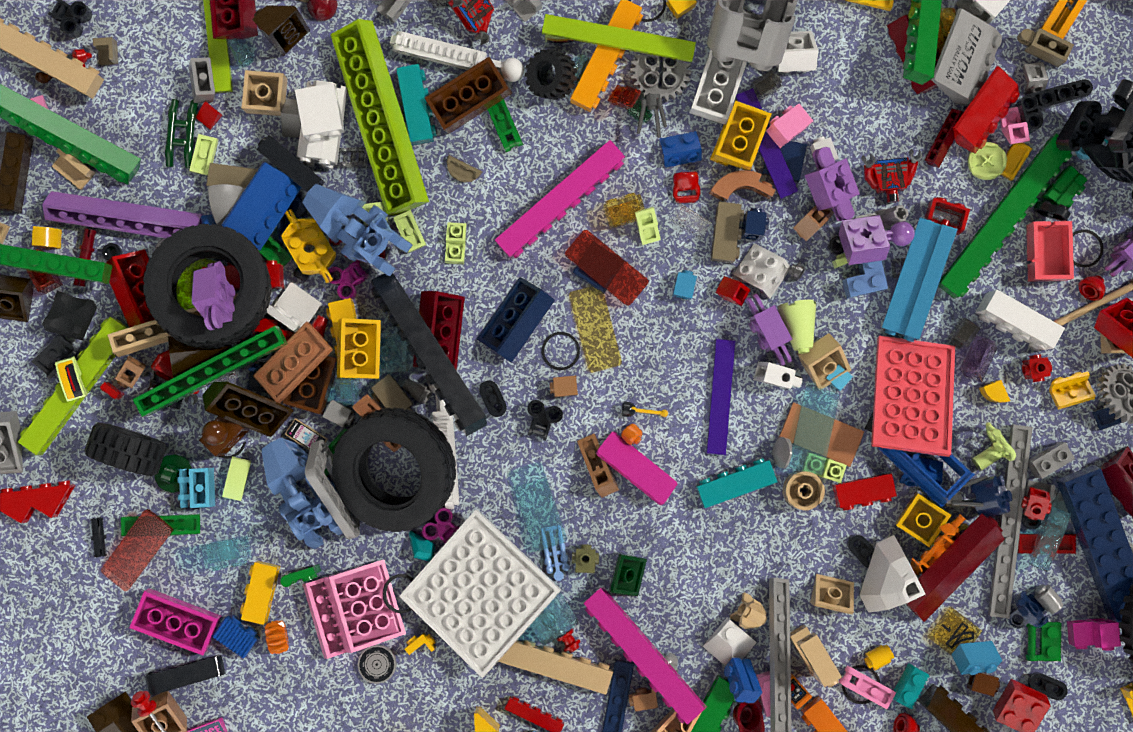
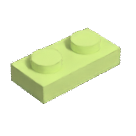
M198 134L190 172L208 176L209 164L214 161L219 141L217 138Z
M411 210L393 217L401 236L413 245L408 251L409 253L427 246Z

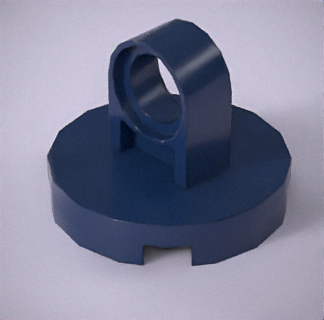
M1022 591L1015 596L1017 608L1011 612L1008 619L1012 627L1020 629L1030 623L1034 627L1040 628L1048 623V616L1044 617L1043 614L1045 609L1032 594L1026 595V591ZM1013 615H1021L1024 621L1017 623L1014 621Z

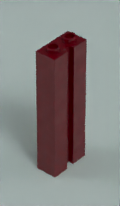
M981 513L918 578L925 595L906 603V605L923 622L1005 540L1001 533L1003 530L998 526V522L991 516L987 518Z

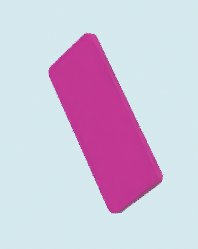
M611 432L596 451V454L659 505H663L677 486V482L632 445H629L616 432Z

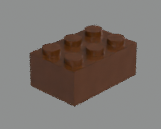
M327 356L283 400L282 404L323 415L337 371V358Z

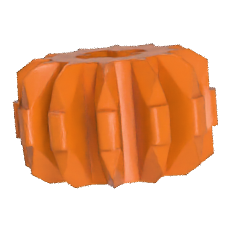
M276 620L267 623L265 635L269 652L271 654L286 652L289 648V641L284 621Z

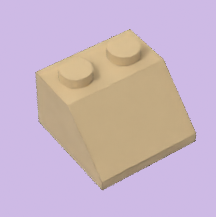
M830 333L814 342L813 348L809 349V353H797L802 366L819 391L830 385L831 381L851 371L841 345ZM838 364L845 369L831 380L826 379L829 374L836 370Z

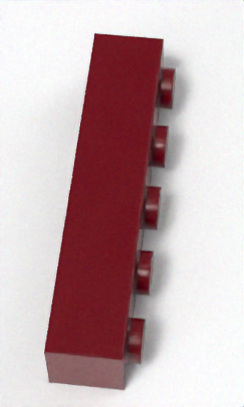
M951 109L925 158L928 165L940 167L955 139L953 127L963 114L961 110Z

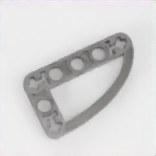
M318 440L313 442L310 447L305 467L306 478L345 537L349 540L356 538L360 535L359 519L347 509L324 474L326 466L332 480H334L332 476L333 454L324 440Z

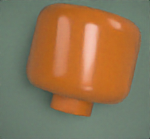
M634 423L628 425L621 433V437L629 445L638 444L642 440L643 432Z

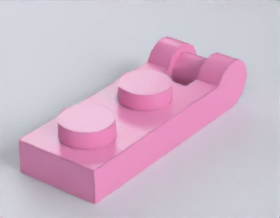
M847 665L845 668L846 672L838 683L888 709L896 692ZM853 675L857 677L855 684L850 682Z

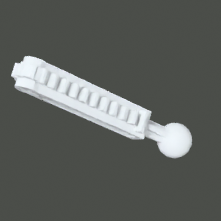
M397 31L396 36L392 35L390 40L393 52L464 70H469L487 58V53L402 31ZM508 58L504 62L491 59L503 78L509 82L518 81L524 74L523 64L516 58Z
M428 383L429 389L435 393V386H430ZM435 393L437 412H432L433 423L448 439L447 441L451 445L456 462L453 415H448L444 407L446 405L443 400L440 401ZM457 463L455 466V485L451 496L444 504L447 509H454V505H459Z

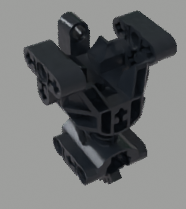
M1123 79L1114 92L1113 98L1115 99L1114 102L1124 110L1112 106L1108 114H1101L1102 106L1100 102H1078L1057 137L1056 146L1060 151H1078L1082 147L1095 166L1108 177L1124 183H1133V82ZM1104 139L1109 141L1106 146L1102 144Z

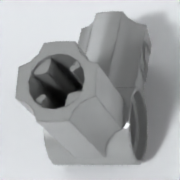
M903 205L878 210L871 214L859 215L854 217V219L880 215L884 229H891L895 223L906 221L909 214L908 209H905Z

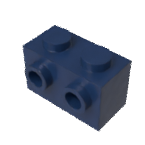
M751 208L750 211L744 214L741 239L760 241L765 236V231L769 228V218H766V212H762V209Z

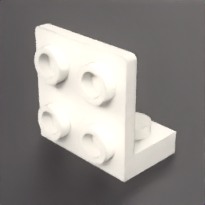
M753 244L734 272V275L758 288L764 296L771 299L791 267L784 258L757 244Z
M291 282L275 305H269V308L266 310L268 314L296 333L306 321L310 322L322 306V303Z

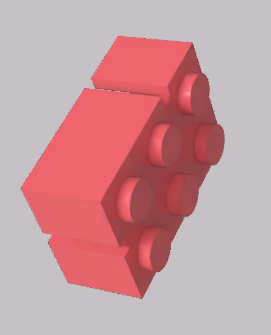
M1036 221L1027 224V261H1031L1027 265L1028 282L1068 281L1074 279L1072 221H1054L1052 223L1051 221Z

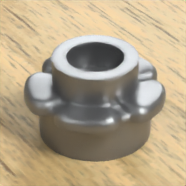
M801 263L791 266L788 273L791 275V280L799 281L805 270V267L800 265Z

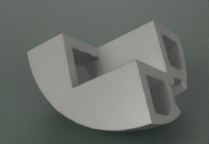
M229 184L208 186L210 207L217 225H222L246 188Z

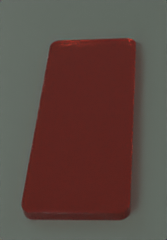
M583 230L565 252V256L626 306H630L649 283V280L588 230Z
M150 509L144 510L101 568V572L123 591H128L173 532L172 527Z

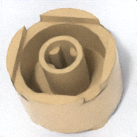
M794 472L786 478L782 490L785 501L796 509L811 510L822 502L825 495V487L821 479L812 472ZM804 487L805 489H807V493H803L802 496L800 488Z

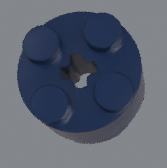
M1002 475L991 476L971 485V494L975 493L976 496L973 502L983 503L984 505L983 507H975L979 515L982 513L988 518L989 516L993 517L1010 512L1009 502L1013 498L1011 491L1006 490Z

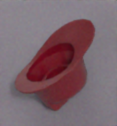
M757 699L754 703L737 702L732 716L734 722L738 725L739 732H765L762 707L759 700Z

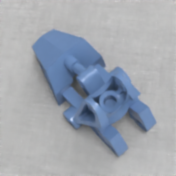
M315 184L307 192L302 202L319 227L333 242L337 244L341 240L345 243L340 251L343 255L352 261L357 259L369 264L371 263L388 276H391L396 268L378 256L385 250L388 241L406 253L413 246L389 227L386 220L388 214L376 205H373L368 212L362 208L366 204L365 201ZM353 213L369 226L366 227L354 218L349 220L346 216H350Z
M279 438L263 447L261 450L267 486L274 495L281 493L285 502L278 506L282 517L288 521L299 541L304 539L307 546L316 549L324 544L317 530L322 525H328L330 531L337 535L343 534L306 478L305 467L308 454L297 443L284 438ZM328 477L327 479L337 492L334 482L331 480V478ZM305 478L315 499L313 500L301 491L298 493L295 486L296 481Z

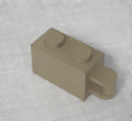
M1041 28L1035 32L1030 29H1024L1017 36L1018 42L1026 46L1025 52L1056 67L1061 66L1067 61L1074 44Z
M388 374L371 387L373 391L371 395L378 403L381 401L385 408L392 409L395 407L412 410L411 407L414 403L391 374Z

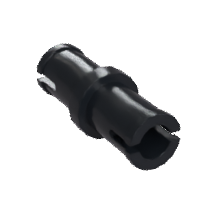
M103 517L91 518L92 536L90 537L93 540L94 557L107 556L105 539L107 537L104 534Z

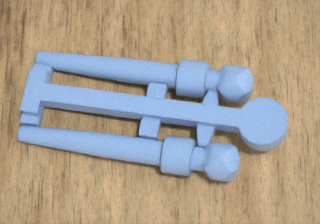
M561 526L540 528L545 557L544 565H546L545 571L551 574L553 572L552 567H555L554 579L560 581L563 579L564 574L560 571L559 566L562 565L564 571H568L570 568L567 562L569 560L568 555H566ZM556 529L558 530L559 551H556L553 530ZM545 531L550 533L553 552L548 550ZM561 554V562H558L557 555ZM550 556L554 557L555 563L552 564Z

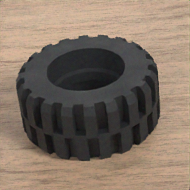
M97 422L92 427L84 451L89 458L106 465L140 475L155 476L159 472L167 448L164 442L142 433Z

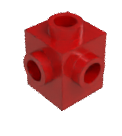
M1041 354L1031 355L1029 360L1022 361V373L1025 376V380L1032 379L1033 382L1045 381L1044 377L1051 376L1052 364L1048 357L1041 358Z
M1030 487L1027 497L1023 496L1021 502L1024 515L1032 520H1044L1045 515H1049L1051 511L1050 492Z

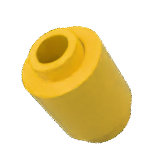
M887 644L884 646L880 645L865 653L866 658H864V662L869 669L872 668L876 671L891 663L894 655Z

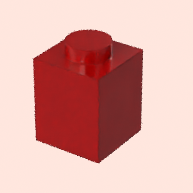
M724 276L715 293L726 301L742 306L751 289L740 281Z

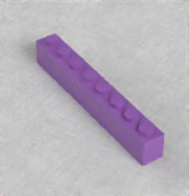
M54 191L49 193L42 204L45 220L167 238L178 230L202 224V214Z

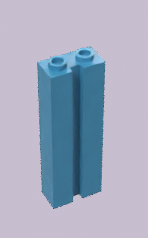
M919 218L914 239L910 244L882 328L885 329L884 333L896 336V333L904 335L903 339L914 342L915 339H920L958 229Z

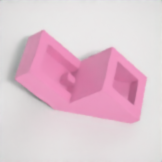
M1018 107L1009 108L1007 115L1000 119L1001 130L1009 144L1029 142L1027 122L1021 123Z

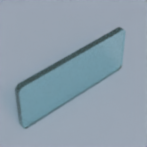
M812 386L805 388L792 447V457L789 462L790 468L812 472L817 475L823 474L839 400L837 392Z
M536 462L511 471L509 476L534 550L539 552L565 543L567 537L542 464Z

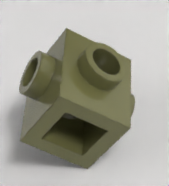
M580 544V548H576V552H572V564H575L576 573H595V564L599 565V553H595L596 549L592 548V545ZM586 555L589 557V559L587 561H583L582 557Z

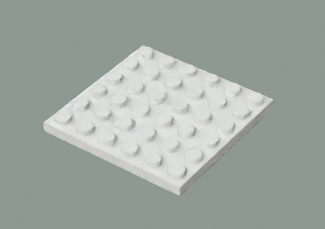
M475 510L399 597L483 678L560 593L561 589L484 515Z

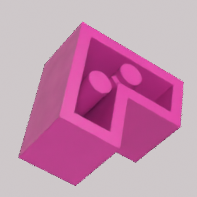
M1107 618L1067 621L1068 641L1076 649H1088V646L1095 645L1096 648L1111 651L1114 650V647L1121 646L1119 622Z

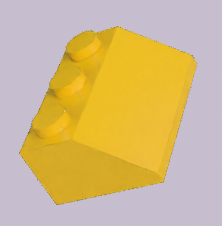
M344 318L338 320L337 378L379 379L381 320Z

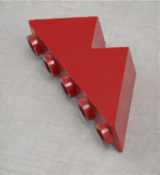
M69 480L58 482V486L52 487L51 483L39 484L37 489H32V485L22 486L20 491H13V488L0 489V512L19 523H27L35 509L50 518L58 517L76 485L70 484Z

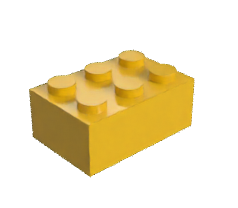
M735 100L714 159L750 171L772 113Z

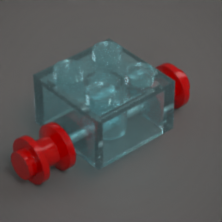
M559 593L530 627L542 646L556 639L558 642L562 641L564 643V652L569 651L572 653L580 647L578 645L581 642L580 639H574L572 636L574 632L573 627L576 626L579 620L562 594Z

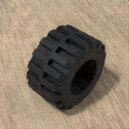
M551 49L540 50V53H534V58L530 57L528 60L530 64H526L527 72L525 77H527V80L525 82L526 85H530L528 89L534 92L533 94L553 100L563 99L565 94L569 95L571 93L570 89L575 87L574 81H577L575 76L577 68H574L576 64L569 55ZM553 65L555 68V77L554 80L549 84L547 81V72L549 68Z

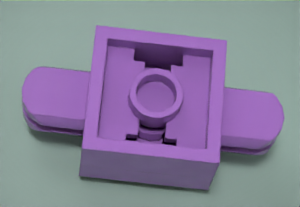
M829 147L816 149L812 156L817 170L805 175L818 211L832 207L837 221L849 220L855 214L850 199L860 193L847 158L835 161Z
M1133 230L1127 235L1128 239L1126 241H1121L1113 247L1114 252L1110 254L1113 260L1104 267L1106 271L1115 267L1109 273L1112 277L1122 270L1125 272L1133 270Z
M218 261L214 264H208L207 268L194 271L192 304L204 318V323L208 330L222 328L223 323L232 321V314L235 311L233 304L235 289L226 279L223 264Z
M756 293L752 295L753 300L750 297L746 298V303L753 314V317L749 318L750 323L748 325L753 333H757L759 337L757 342L762 350L765 349L766 352L772 351L780 366L785 365L784 359L787 363L792 362V358L784 344L793 339L775 305L765 309Z

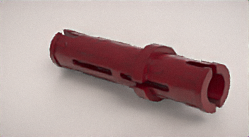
M84 228L82 244L79 245V258L91 260L92 252L95 250L93 245L97 231ZM74 279L73 285L86 287V281Z

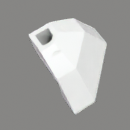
M894 535L876 543L859 594L868 613L889 610L925 595L918 578Z

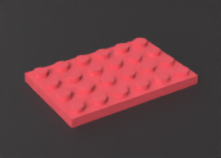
M879 336L877 338L871 446L946 457L951 455L955 346L916 340L911 342L887 336Z

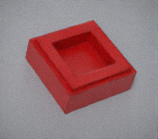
M104 382L100 386V389L113 399L121 400L124 396V393L111 383Z

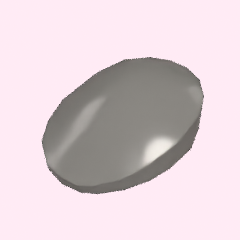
M779 437L772 447V456L779 468L786 469L792 457L791 441L785 437Z

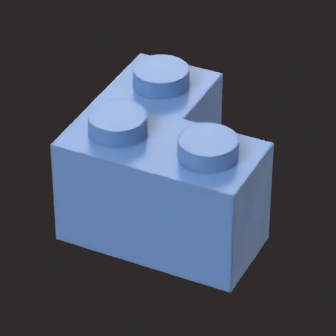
M882 260L858 264L860 275L846 278L842 281L846 299L888 289Z

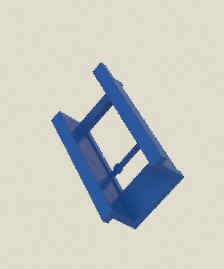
M877 447L940 508L975 475L954 455L951 454L949 457L939 456L960 476L956 483L948 491H945L914 461L919 458L921 453L914 454L913 458H911L902 450Z

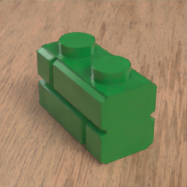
M1072 166L1064 168L1041 198L1052 205L1062 204L1069 208L1074 203L1073 197L1076 194L1080 195L1086 188L1084 184L1087 182V178L1078 173Z

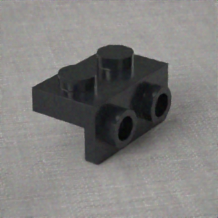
M58 334L31 362L41 369L48 379H51L53 376H58L55 362L74 356L76 358L77 348L63 335Z

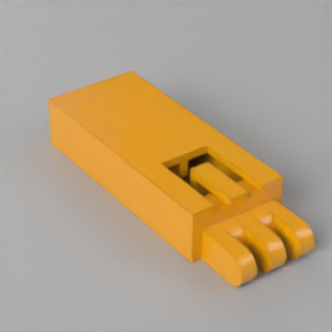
M1057 0L1041 29L1064 39L1087 0H1078L1072 11L1068 9V6H1064L1066 3L1072 5L1074 0Z

